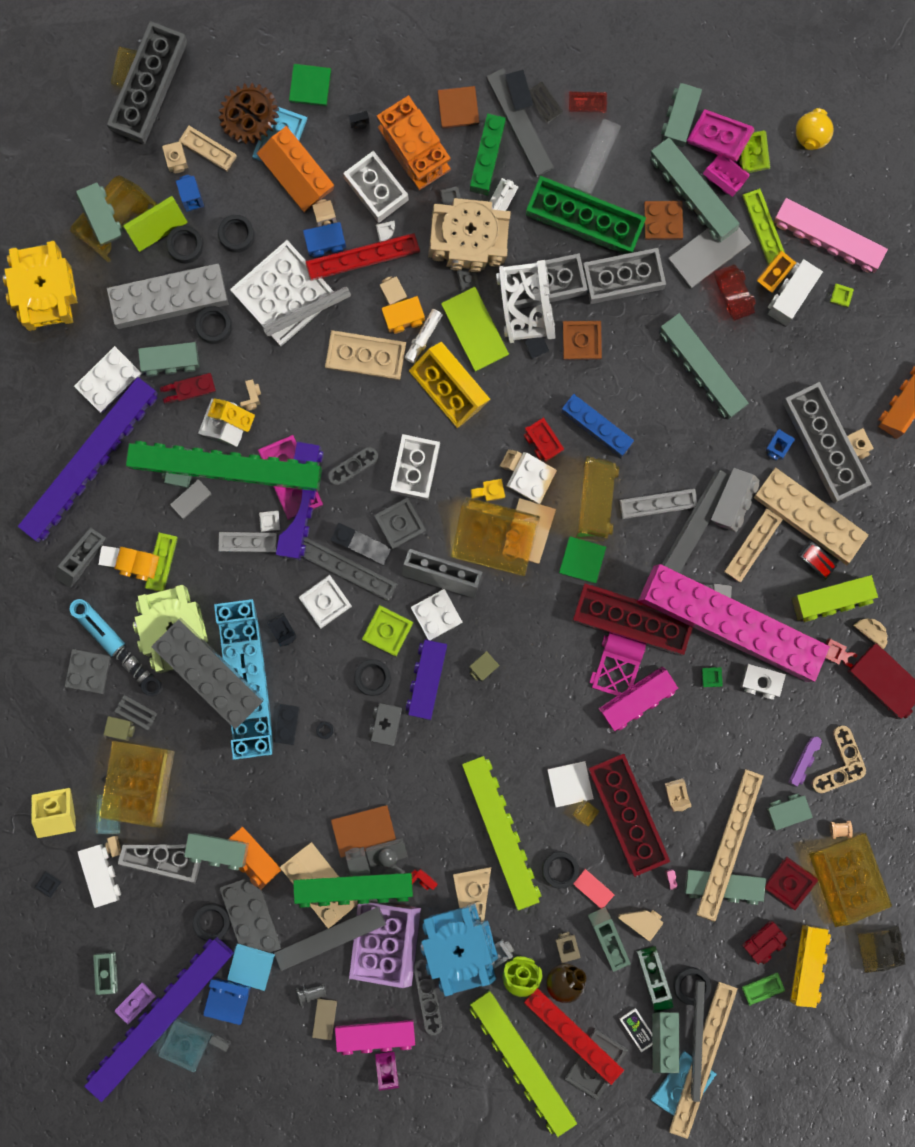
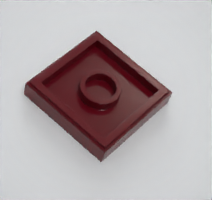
M786 856L766 882L765 889L796 910L816 885L818 878Z

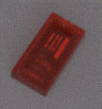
M569 91V112L606 113L607 92Z

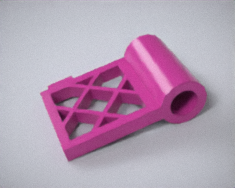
M609 633L608 636L604 635L601 644L604 647L597 673H592L589 683L593 684L592 688L618 696L621 692H618L615 684L625 680L628 684V689L634 685L646 644ZM606 656L614 658L617 666L607 670L604 665ZM626 663L635 665L633 673L625 676L621 666ZM619 668L623 678L613 682L609 672ZM605 674L608 675L612 683L606 687L597 685L599 677Z

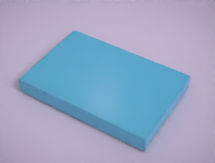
M279 107L280 110L276 112L279 118L274 119L277 125H271L274 131L268 130V137L261 135L262 141L258 140L252 156L253 159L262 161L256 153L272 136L285 126L290 129L299 141L307 122V117Z
M685 1051L679 1057V1073H668L651 1098L653 1102L673 1116L692 1063V1056ZM712 1070L710 1071L704 1092L716 1076V1073Z

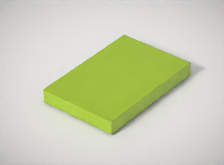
M171 196L123 226L140 252L168 235L174 228L183 226L188 222L175 199Z

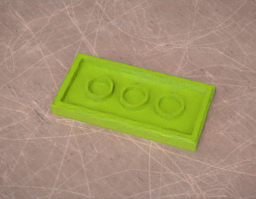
M476 287L441 303L475 372L509 355Z

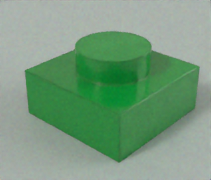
M722 667L702 668L703 688L723 687Z

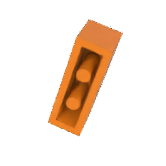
M244 827L229 838L230 840L249 843L245 866L239 867V870L248 875L255 887L261 890L280 873L281 868Z

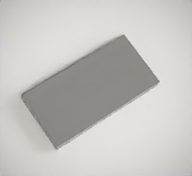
M739 227L737 231L720 243L718 239L712 238L708 228L669 257L668 260L692 289L749 246L751 241Z

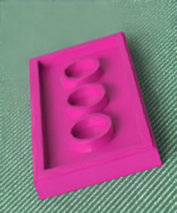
M292 435L258 451L262 459L268 460V457H277L279 461L287 462V459H294L297 443ZM274 486L287 519L290 520L296 517L302 500V489ZM316 492L315 500L311 501L310 507H313V509L323 506L318 492Z

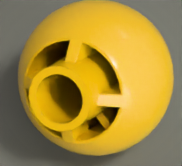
M816 108L799 119L795 132L797 140L802 146L808 150L823 148L830 142L834 128L831 119L827 116V112Z

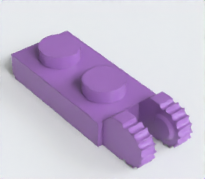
M817 736L811 737L809 742H807L788 782L790 785L797 787L799 784H803L806 778L804 772L807 767H811L815 758L812 755L822 745L821 738Z

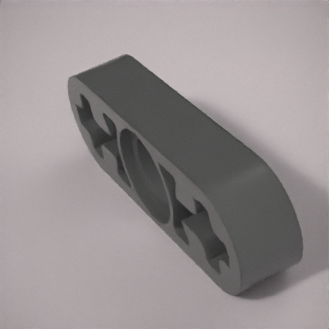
M367 447L339 464L329 472L330 482L335 486H340L371 467L378 460L377 451L372 447ZM366 452H369L370 454L374 453L375 455H373V460H365V466L362 467L361 461L358 459V457L361 456V459H364L366 457ZM352 461L359 464V468L355 472H351L348 469V464ZM345 466V470L349 474V476L346 477V475L343 474L341 476V481H333L332 478H334V473H342L343 470L341 468Z

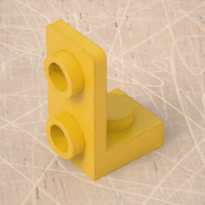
M215 398L207 415L212 419L227 422L245 432H249L255 417L254 414L228 401Z

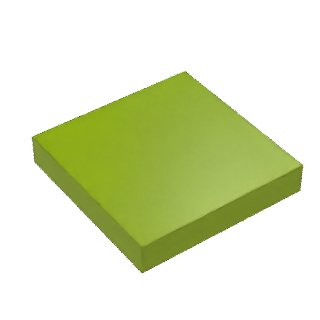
M379 605L362 640L396 657L414 622Z

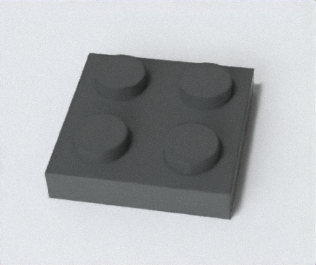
M408 497L374 515L392 549L426 532Z
M72 649L65 687L104 694L111 656Z

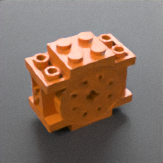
M409 95L377 115V119L381 123L378 126L379 131L418 190H421L451 170L447 164L451 160L450 156Z

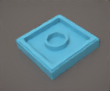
M237 944L227 980L265 991L275 955Z

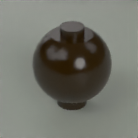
M560 964L549 972L546 986L553 999L561 1003H571L579 999L583 994L587 978L582 969L572 964Z

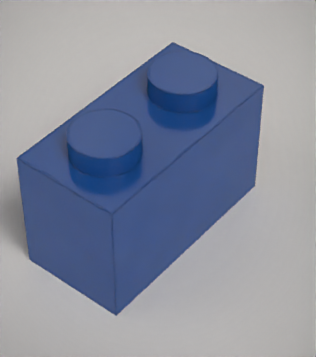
M190 175L180 177L176 184L186 212L204 207L195 177Z
M340 222L303 230L309 256L318 258L324 256V253L331 251L332 253H339L346 248Z

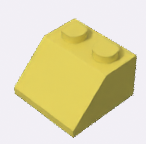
M70 788L32 795V825L37 838L76 831L75 812Z

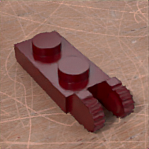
M211 373L160 387V391L164 393L175 389L177 395L165 397L163 399L164 404L176 401L181 402L216 392Z

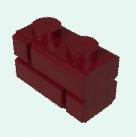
M770 920L741 946L758 965L760 963L764 965L772 958L770 954L775 950L779 952L787 945L785 941L788 938Z

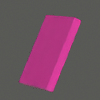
M704 109L690 133L687 143L737 162L754 132V127Z

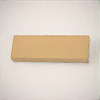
M191 126L187 127L179 140L182 145L226 172L237 157L235 153Z

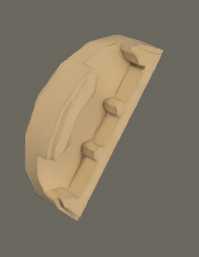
M863 619L853 625L874 644L877 643L882 649L886 647V628L879 621Z

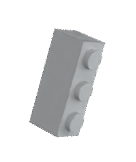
M733 468L711 521L717 526L737 532L744 522V515L751 506V499L759 488L760 480L753 474Z

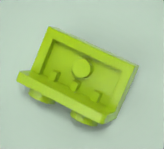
M764 130L752 134L739 158L741 168L748 173L770 169L767 135Z

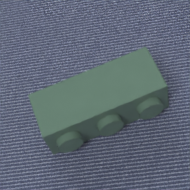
M680 83L679 89L675 88L672 96L675 102L673 106H669L666 115L670 118L668 124L664 123L661 134L664 135L663 141L670 138L675 145L685 146L702 89Z
M94 183L76 191V197L99 247L121 238L122 227L119 221L115 222L113 218L115 212L112 205L107 204L105 200L107 195L103 186L99 187L98 183Z
M196 342L138 349L140 369L142 374H146L147 377L157 376V373L165 372L168 375L175 374L178 370L194 372L195 368H200Z
M189 833L184 857L189 858L190 862L201 863V860L209 861L208 865L220 867V864L228 865V869L239 870V867L245 866L249 843Z
M652 1013L653 1073H679V1013Z

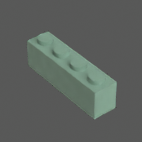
M686 869L684 893L689 894V898L700 899L704 893L710 872ZM731 874L724 898H728L727 902L739 903V899L747 900V904L758 905L759 901L764 902L766 878Z

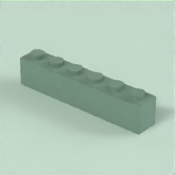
M670 138L651 150L650 160L656 168L659 167L663 172L662 176L664 179L674 185L673 188L677 195L683 196L687 207L691 211L694 210L698 215L697 219L702 225H706L709 228V233L713 239H718L721 243L738 230L740 223Z
M680 313L661 326L660 336L663 341L670 343L673 354L677 358L680 356L684 362V368L689 373H693L696 377L694 380L700 388L704 387L707 391V398L712 403L715 402L719 407L717 410L722 417H727L729 420L749 404Z

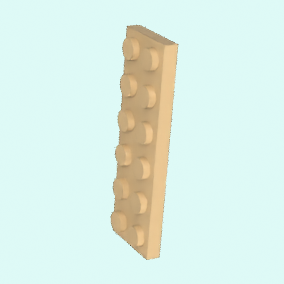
M776 467L754 496L757 501L846 565L851 562L868 537L866 532Z

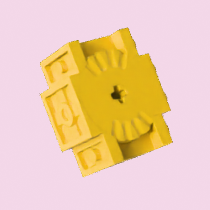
M50 241L47 242V245L21 250L17 248L9 249L10 255H7L9 267L12 268L5 269V275H3L4 286L8 288L6 300L7 304L11 305V308L17 312L18 321L21 322L22 326L31 331L36 330V327L62 322H65V324L73 323L70 304L78 302L72 267L66 258H62L61 249L56 242Z

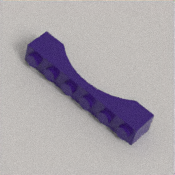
M297 442L294 460H298V463L306 464V461L319 464V462L322 463L324 451H321L320 445ZM302 489L299 511L290 526L279 535L276 550L278 557L301 560V556L305 555L306 545H303L304 538H308L310 526H307L308 518H312L313 507L310 506L311 501L316 498L317 491Z

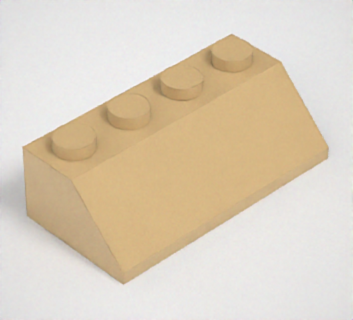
M312 842L280 867L292 883L293 880L339 877ZM357 900L350 901V905H338V902H330V906L318 907V903H310L312 909L328 929L358 905Z

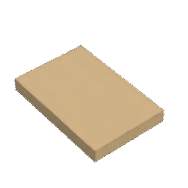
M519 498L503 553L539 564L556 509Z

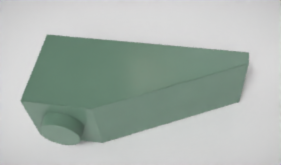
M606 907L589 914L590 922L612 971L614 972L630 965L629 958Z

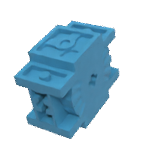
M476 904L431 915L424 919L423 931L428 937L422 940L420 945L421 952L427 959L426 970L428 975H431L432 979L440 977L439 988L441 992H444L445 996L479 986L490 985L496 980L492 963L498 959L497 950L488 920L480 922Z

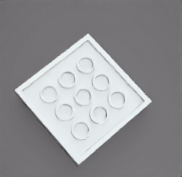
M288 240L230 289L263 327L334 292L322 278L310 281L305 264L306 260ZM320 312L272 334V338L281 347Z

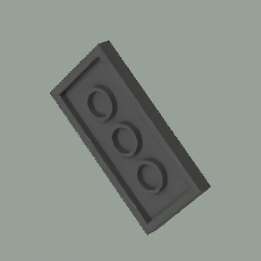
M249 877L220 887L238 944L268 953L282 949L262 889L260 890L258 887H255Z

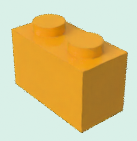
M780 250L756 281L772 293L796 262Z
M418 296L382 308L389 333L394 332V334L403 332L406 327L412 326V328L421 326L422 322L425 321Z

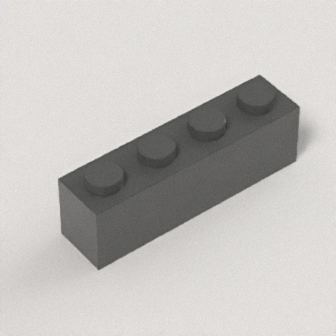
M409 549L403 564L402 576L475 599L482 571Z

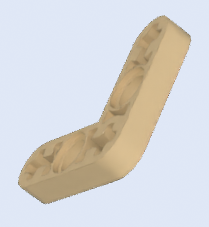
M838 726L833 731V738L844 766L815 777L811 785L817 793L828 792L861 779L866 774V767L852 732L847 726ZM840 729L847 732L845 740L846 742L850 740L851 744H845L841 747L840 743H844L842 737L838 738L837 734L840 733ZM847 747L854 749L855 754L852 758H847L844 754ZM855 765L860 767L859 776L851 774L849 775L851 779L848 780V774L844 769L847 768V772L854 770ZM836 772H841L844 775V780L841 783L834 781L833 777ZM827 775H829L830 782L833 784V786L830 787V783H828L823 786V790L821 788H817L816 784H818V780H829L826 777Z

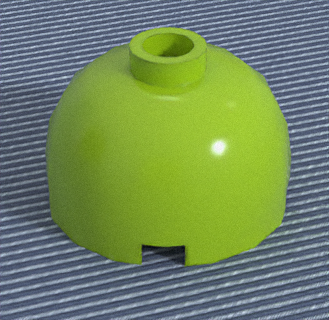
M515 957L512 961L506 963L502 978L508 992L517 997H526L539 988L542 970L534 964L535 961L527 957Z

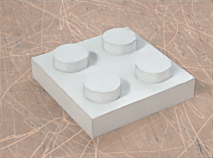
M523 452L507 487L540 504L557 470L534 456Z
M445 589L411 607L428 640H432L463 623Z

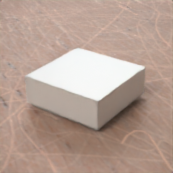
M279 511L259 513L261 532L280 530Z
M102 546L98 565L115 568L119 548Z

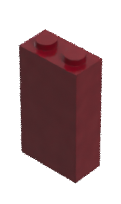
M877 643L873 644L847 672L897 719H906L913 712L911 708L915 705V678Z

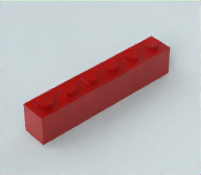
M538 988L524 1002L539 1019L609 1085H612L623 1073L624 1069Z

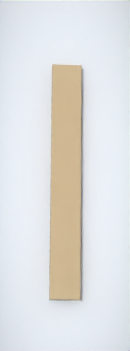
M744 770L696 916L713 922L716 921L764 777L763 775Z
M721 982L717 984L703 1026L700 1101L738 989ZM692 1063L669 1129V1133L687 1139L700 1102H693L691 1099Z

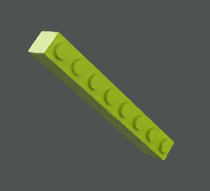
M483 756L462 764L517 910L539 903L538 898L542 897L538 886L534 887L532 883L534 875L531 867L527 869L524 861L528 859L524 849L520 850L517 844L521 841L517 831H512L511 825L514 823L510 813L506 814L504 806L507 805L503 795L499 796L497 788L500 786L497 778H492L490 770L493 768L489 758L485 760Z
M488 990L470 1002L472 1008L469 1010L475 1019L480 1018L483 1023L480 1027L486 1035L490 1034L493 1038L491 1042L497 1052L501 1050L505 1056L502 1058L507 1068L512 1067L515 1072L513 1077L519 1085L522 1083L526 1088L524 1091L529 1101L534 1100L537 1107H535V1110L540 1118L544 1116L547 1120L546 1127L551 1134L555 1133L559 1137L577 1125L575 1118L491 991Z

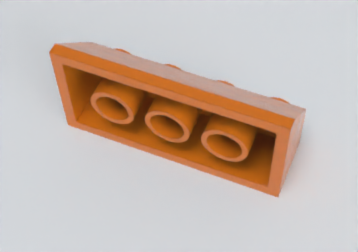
M287 126L272 136L256 153L304 213L334 189L332 181Z
M915 366L910 372L912 376L909 381L905 380L899 389L902 391L899 396L895 395L890 401L889 405H891L889 411H884L878 419L881 421L878 427L896 439L906 432L915 418Z

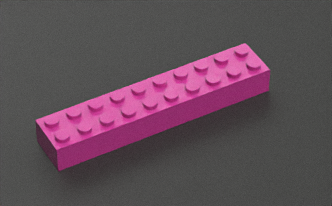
M661 564L653 566L638 600L806 682L816 681L830 647Z

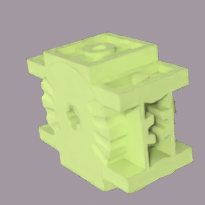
M184 585L149 595L138 596L139 601L136 602L138 613L142 615L135 617L136 622H133L135 633H138L140 641H137L139 651L148 657L152 656L150 664L156 672L164 673L173 670V668L151 646L180 617L205 642H208L200 605L190 601L188 589Z

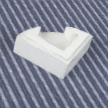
M394 221L376 225L380 242L389 240L395 230Z

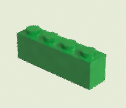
M487 113L470 184V192L487 196L489 194L505 128V117Z

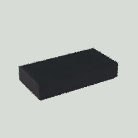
M524 70L505 74L515 112L533 107L534 104Z

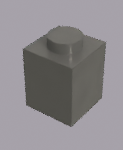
M364 847L352 848L345 852L351 877L371 876Z

